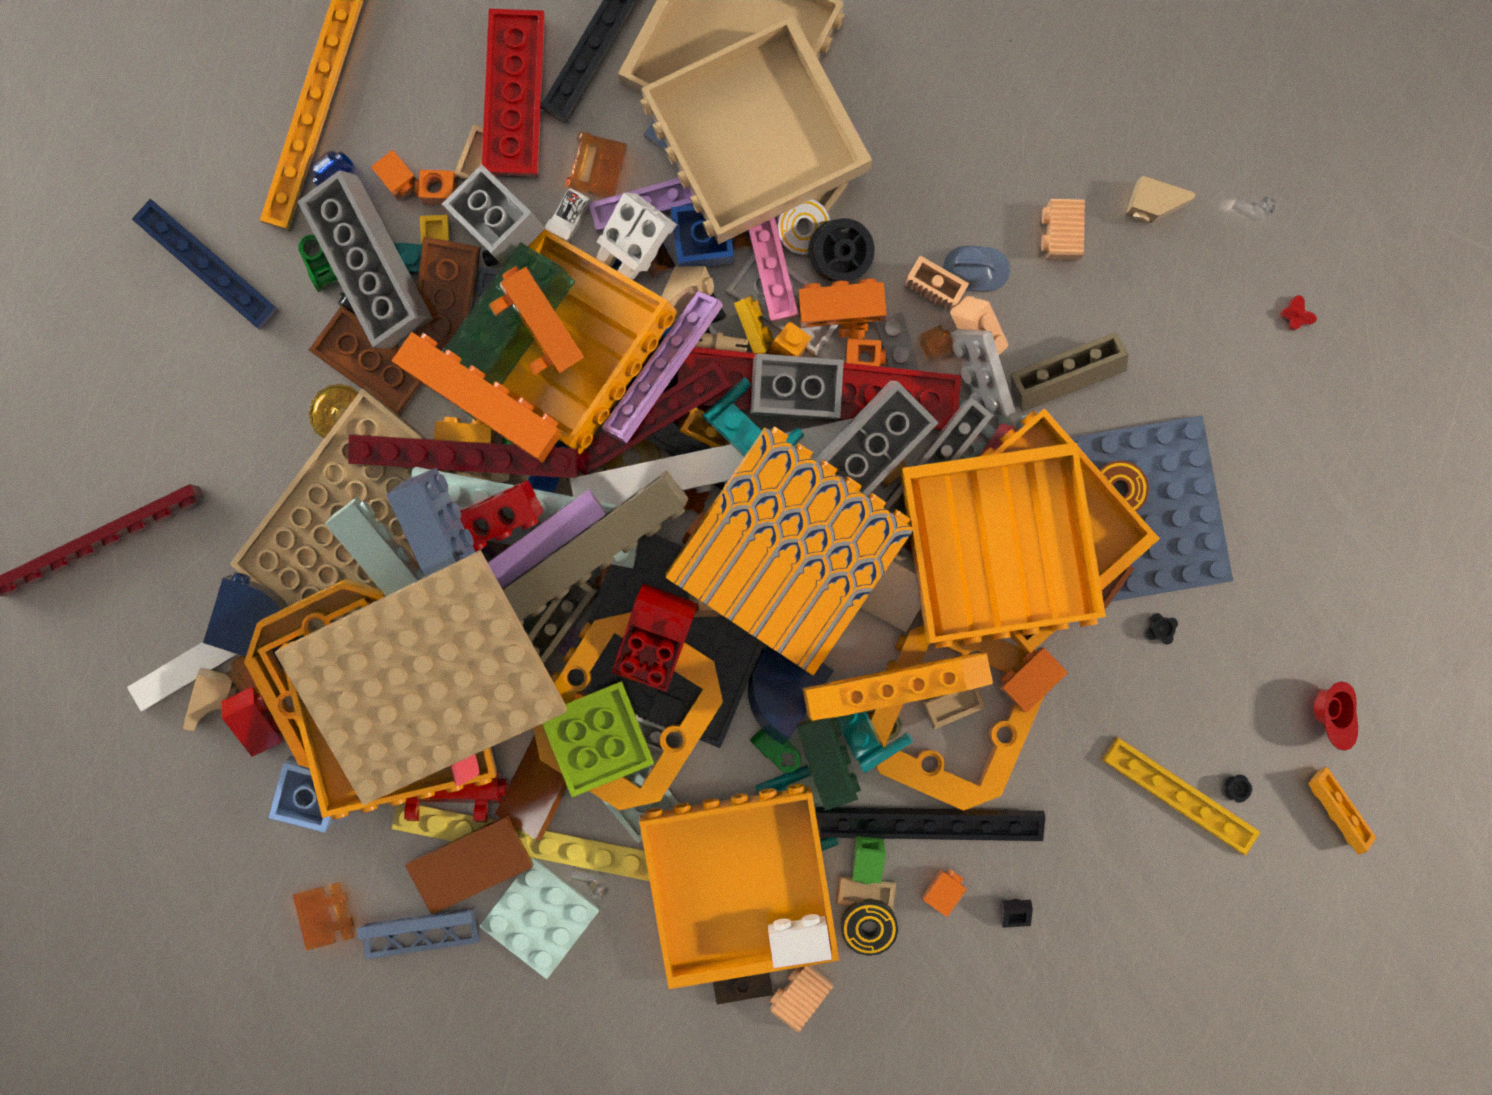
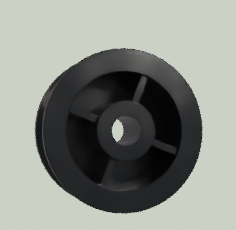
M848 218L830 220L820 225L812 234L808 245V257L813 269L824 279L834 282L852 281L861 277L870 268L875 253L874 241L868 229L860 222ZM841 246H842L843 249H844V253H843V254L840 253V247H841Z

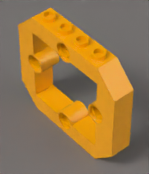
M344 579L263 618L256 625L244 664L298 765L309 768L295 709L289 707L285 701L287 696H291L287 678L272 649L303 634L306 636L314 632L315 630L311 626L312 619H320L327 626L335 622L334 618L359 606L363 608L386 597L379 589Z
M632 612L598 619L593 624L587 622L578 636L582 639L577 649L571 647L563 659V662L566 663L565 668L561 674L556 671L551 677L565 704L571 702L577 692L584 690L590 684L592 679L591 670L614 634L623 638ZM685 642L674 671L702 688V691L680 725H669L662 730L660 745L664 751L642 785L624 776L589 790L618 810L661 801L723 703L714 660ZM572 669H579L583 672L584 681L582 684L574 685L570 682L569 673ZM540 724L533 727L540 760L562 774L543 725ZM671 732L680 733L683 737L682 744L678 747L670 746L666 741L667 735Z
M924 624L908 630L906 635L901 633L895 645L898 654L894 661L889 660L885 671L922 662L929 646L926 642ZM993 635L981 636L982 642L964 644V639L952 640L953 646L946 647L959 653V656L967 655L972 651L987 653L989 667L1002 673H1006L1012 667L1016 670L1024 663L1021 658L1025 653L1020 647L1002 639L993 640ZM1043 698L1027 713L1022 712L1012 702L1005 719L996 720L991 723L987 735L993 747L977 784L945 771L944 759L941 754L928 748L920 750L915 756L899 751L877 765L876 770L886 777L963 811L1000 797ZM903 704L874 709L872 713L867 711L884 747ZM1006 726L1010 730V737L1007 741L1000 742L997 738V731L999 728ZM926 756H933L936 760V765L931 771H924L922 768V760Z
M973 653L846 678L802 689L808 717L813 721L958 693L993 684L987 653Z

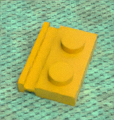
M750 295L737 301L734 305L753 353L763 354L770 350L771 342L774 341L770 328L768 326L765 327L761 319L763 310L759 301L754 300L753 296Z

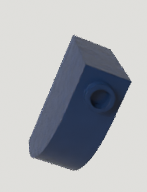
M234 572L233 575L230 574L222 578L203 643L246 657L257 623L263 618L288 607V604L272 589L250 581L251 577L246 574ZM297 636V637H295V638H293V639H291V640H289V641H287V642H285V643L296 641V640L299 639V636ZM281 644V645H279V646H277V647H275V648L272 649V651H273V653H274V655H275L277 661L279 662L281 668H283V666H282V664L280 663L279 659L277 658L275 652H276L283 644Z
M764 643L761 650L762 655L757 660L748 682V700L753 716L760 727L770 737L783 745L790 738L807 712L802 688L826 683L834 670L822 663L816 673L812 675Z

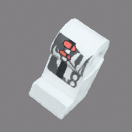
M570 188L564 195L552 219H549L545 229L571 244L589 209L588 203H591V198Z

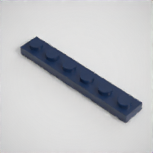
M149 199L132 218L136 224L259 330L278 310L277 307L152 199Z

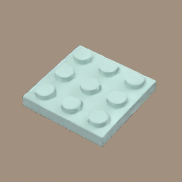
M531 858L534 864L533 867L518 875L479 927L547 979L599 912L600 908L536 858Z

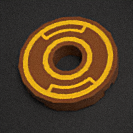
M1123 460L1109 462L1099 469L1112 485L1116 481H1121L1126 485L1127 492L1123 497L1136 512L1142 508L1147 501L1149 493L1148 480L1142 469L1131 462Z

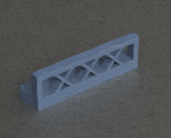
M475 907L439 912L433 915L426 914L363 923L356 928L358 940L363 939L365 959L480 942ZM470 924L472 937L461 938L452 930L457 925ZM437 928L446 932L439 942H432L424 935L427 930ZM409 932L418 937L411 946H404L396 940L399 934ZM450 935L453 940H446V938ZM384 936L389 940V943L383 950L372 951L370 938ZM420 939L425 942V944L417 945ZM392 943L398 947L389 949Z

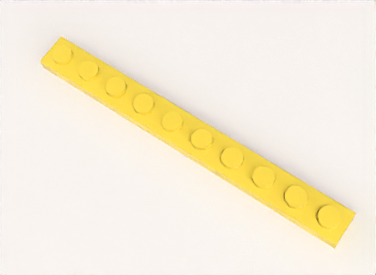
M406 802L396 805L392 829L453 841L497 819L488 818L487 823H480L473 820V814L420 804L419 821H407V819H404ZM514 826L529 856L532 858L649 881L644 849L552 830H546L542 840H536Z

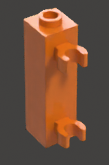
M516 266L502 275L504 280L499 286L505 295L490 303L489 307L496 316L512 305L544 353L542 357L528 365L534 376L552 365L558 375L584 358L583 354L528 269L524 267L519 270Z

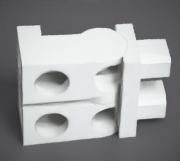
M623 193L603 231V235H600L597 240L601 247L596 259L608 266H613L618 258L622 261L618 272L634 280L640 271H647L659 247L667 235L672 234L678 224L659 210H655L654 206L638 194Z

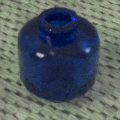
M328 151L312 166L313 182L316 186H319L339 170L354 174L355 166L343 152Z

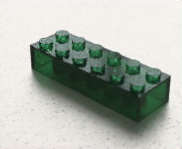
M522 242L519 243L442 350L445 353L448 349L462 359L460 364L467 369L472 365L486 375L484 380L491 385L495 381L501 385L504 383L534 341L533 336L512 305L496 316L489 307L490 303L505 295L499 286L504 280L502 275L516 266L519 270L526 267L554 311L575 283L563 267ZM430 389L436 395H438L439 397H441L442 399H444L445 401H447L448 403H450L451 405H453L454 407H456L457 409H459L475 421L477 420L465 411H463L462 409H460L459 407H457L456 405H454L453 403H451L450 401H448L447 399H445L444 397H442L441 395H439L438 393H436L435 391H433L432 389Z

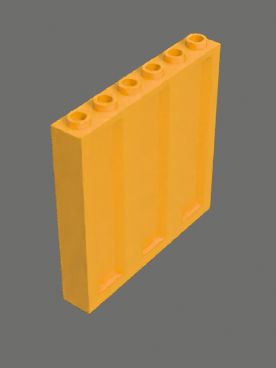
M544 229L525 248L512 268L517 266L519 270L524 267L528 269L584 358L558 375L552 365L534 376L528 365L542 357L544 353L512 305L496 316L489 307L490 303L505 295L500 286L454 353L462 359L460 364L467 369L472 365L486 375L484 380L491 385L497 381L510 390L508 396L515 401L521 397L534 406L532 412L540 417L545 413L557 421L559 424L556 428L562 433L558 441L569 448H578V453L581 455L583 450L591 444L593 435L600 425L608 419L609 413L617 400H620L625 394L626 387L632 378L640 372L642 364L649 353L655 350L664 331L674 322L677 310L668 300Z
M1077 442L901 469L900 477L906 515L910 518L908 525L914 528L910 534L927 644L935 643L936 649L953 646L952 640L964 639V644L982 642L981 636L993 634V640L1010 638V632L1022 630V636L1040 633L1039 627L1051 626V631L1069 629L1068 623L1078 621L1080 622V627L1097 625L1098 618L1106 617Z

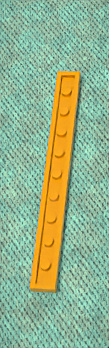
M331 0L260 217V221L264 224L290 230L298 205L297 201L300 199L364 0Z

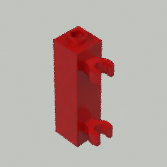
M497 771L496 777L492 778V781L488 784L476 786L475 783L465 784L461 790L446 792V789L436 791L435 795L425 799H418L417 796L406 798L404 819H407V821H419L420 802L475 803L473 820L487 823L488 803H501V796L506 795V779H502V774Z

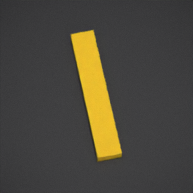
M1119 737L1114 738L1101 758V761L1244 856L1247 855L1261 833Z

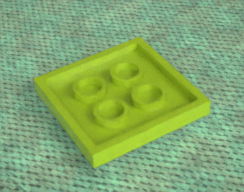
M622 681L566 703L568 709L564 714L542 723L571 797L654 764Z

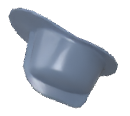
M957 247L947 255L943 265V269L969 283L966 290L995 291L1006 283L1010 274V265L1006 256L998 249L990 247Z

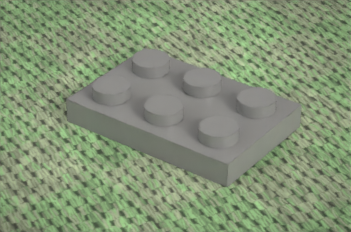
M959 329L951 333L953 350L958 356L961 376L966 382L969 398L972 397L990 413L995 415L1008 416L1016 412L992 332Z

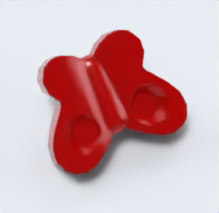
M1300 295L1291 299L1289 307L1283 309L1280 313L1282 318L1289 320V329L1292 331H1296L1301 326H1310L1317 321L1314 313L1305 310V300Z

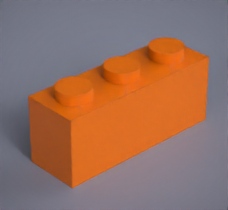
M873 278L860 280V284L849 285L848 281H836L832 283V286L820 287L819 283L804 285L803 289L798 290L801 328L885 321L887 316L884 282H877Z

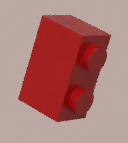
M253 686L221 701L223 721L251 757L283 742L282 733L262 695H259Z

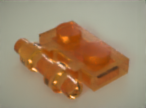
M341 882L329 885L331 896L328 897L325 896L323 886L293 894L306 951L337 942L334 931H341L343 941L354 938L352 930L354 922L353 918L349 917L346 906L348 898L346 892L342 890ZM331 905H334L338 919L334 922L331 920L328 908Z

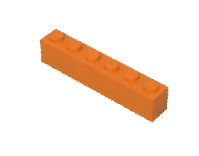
M413 332L410 333L392 359L395 365L543 463L562 435L559 429L556 428L559 424L557 421L545 413L542 417L532 412L534 406L521 397L515 401L508 396L510 390L497 381L491 385L484 380L486 375L472 365L467 369L460 364L462 359L448 349L443 353L436 348L438 343L423 333L419 337Z

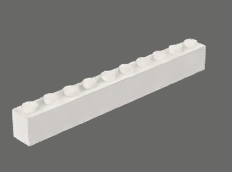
M852 419L801 429L804 437L794 447L800 443L813 452L810 458L814 460ZM730 444L570 478L574 497H578L590 489L599 502L618 505L667 470L684 493L685 490L696 488L697 493L714 490L713 484L724 482L726 485L744 456Z

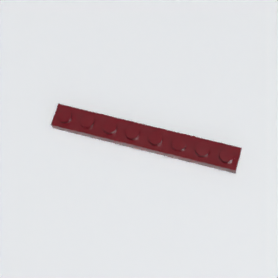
M350 434L348 464L577 478L578 448L553 447L542 463L514 444Z
M192 484L184 486L1 574L0 596L4 597L18 590L17 586L25 582L26 584H32L43 579L42 574L50 570L56 572L68 567V562L75 558H78V560L87 558L95 553L94 549L102 545L104 547L112 546L120 541L119 537L127 533L129 535L137 534L145 530V525L152 521L156 523L164 521L172 516L171 512L179 508L186 510L197 504L196 500L204 497L200 487Z

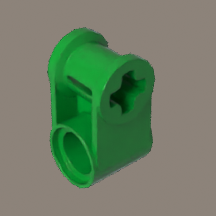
M306 235L301 238L298 250L314 287L318 292H321L323 287L338 281L321 246L316 255L309 256L310 246L319 244L315 235Z
M762 728L750 739L752 744L782 772H794L800 766L801 755L788 740L781 745ZM785 752L788 755L794 753L795 758L793 761L796 764L793 767L789 764L784 767L781 764L783 761L782 753Z

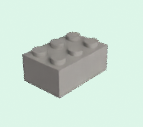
M483 165L478 167L442 203L456 220L505 268L545 229L534 214Z
M756 354L753 358L750 415L836 421L840 418L844 360Z

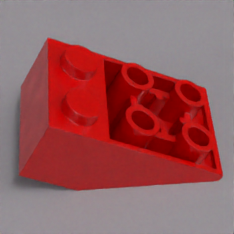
M642 584L611 673L667 692L698 603Z

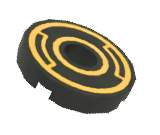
M870 898L858 903L855 902L843 914L841 921L842 937L847 946L858 954L866 956L879 955L889 950L896 941L898 934L897 918L891 907L883 901ZM868 921L874 922L878 926L873 932H865L861 927Z

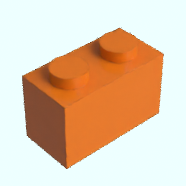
M1039 647L1037 650L1035 649L1031 653L1025 654L1021 658L1024 662L1016 670L1013 667L1010 668L1000 678L1003 681L999 686L1001 691L1025 713L1068 674L1064 667L1044 647Z

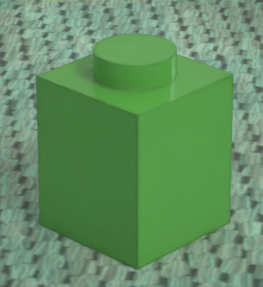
M855 836L851 862L852 881H858L862 884H881L886 856L884 839Z

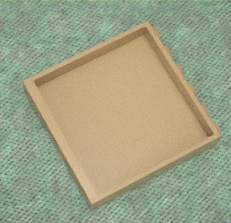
M656 0L618 73L619 81L621 84L642 94V87L793 15L796 17L816 57L819 58L821 53L826 54L833 40L830 35L833 29L839 30L845 18V14L842 13L844 2L840 0Z
M794 15L641 88L643 99L640 100L641 106L646 116L652 115L655 121L652 126L659 140H665L668 146L665 148V152L671 164L677 163L681 171L677 174L684 189L689 187L693 194L690 197L691 203L697 213L702 212L706 219L703 222L704 228L710 238L715 237L718 244L869 172L871 169L872 159Z

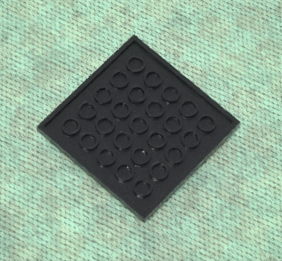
M645 534L641 536L638 542L634 568L611 564L587 622L593 624L598 619L632 612L642 584L689 600L688 592L665 576V573L684 546L656 534L647 537ZM723 615L718 617H693L685 643L714 660L723 703L699 740L721 748L764 643ZM614 634L591 670L592 679L590 684L582 691L591 694L622 681L634 713L646 718L657 691L684 701L676 724L680 725L702 691V688L675 671L667 692L611 673L623 639L619 635ZM581 638L579 639V641H578L577 646H576L575 649H577V647L579 646L580 642L582 641ZM572 669L569 673V680L574 685H580L584 681V674L579 669Z

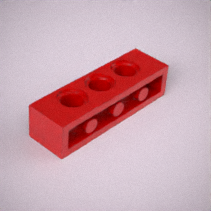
M526 480L460 510V520L464 529L470 531L474 542L473 548L476 552L487 546L486 541L495 538L496 541H501L512 535L511 530L521 526L522 530L534 526L538 523L537 518L544 510L529 480ZM509 508L512 510L514 519L507 518L503 514L502 509ZM477 519L484 520L488 525V530L481 529L477 524Z

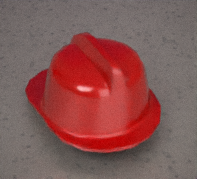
M1340 681L1335 683L1330 689L1319 690L1313 705V713L1316 720L1326 729L1327 736L1335 748L1342 751L1351 749L1356 744L1358 738L1357 699L1354 688L1349 683Z

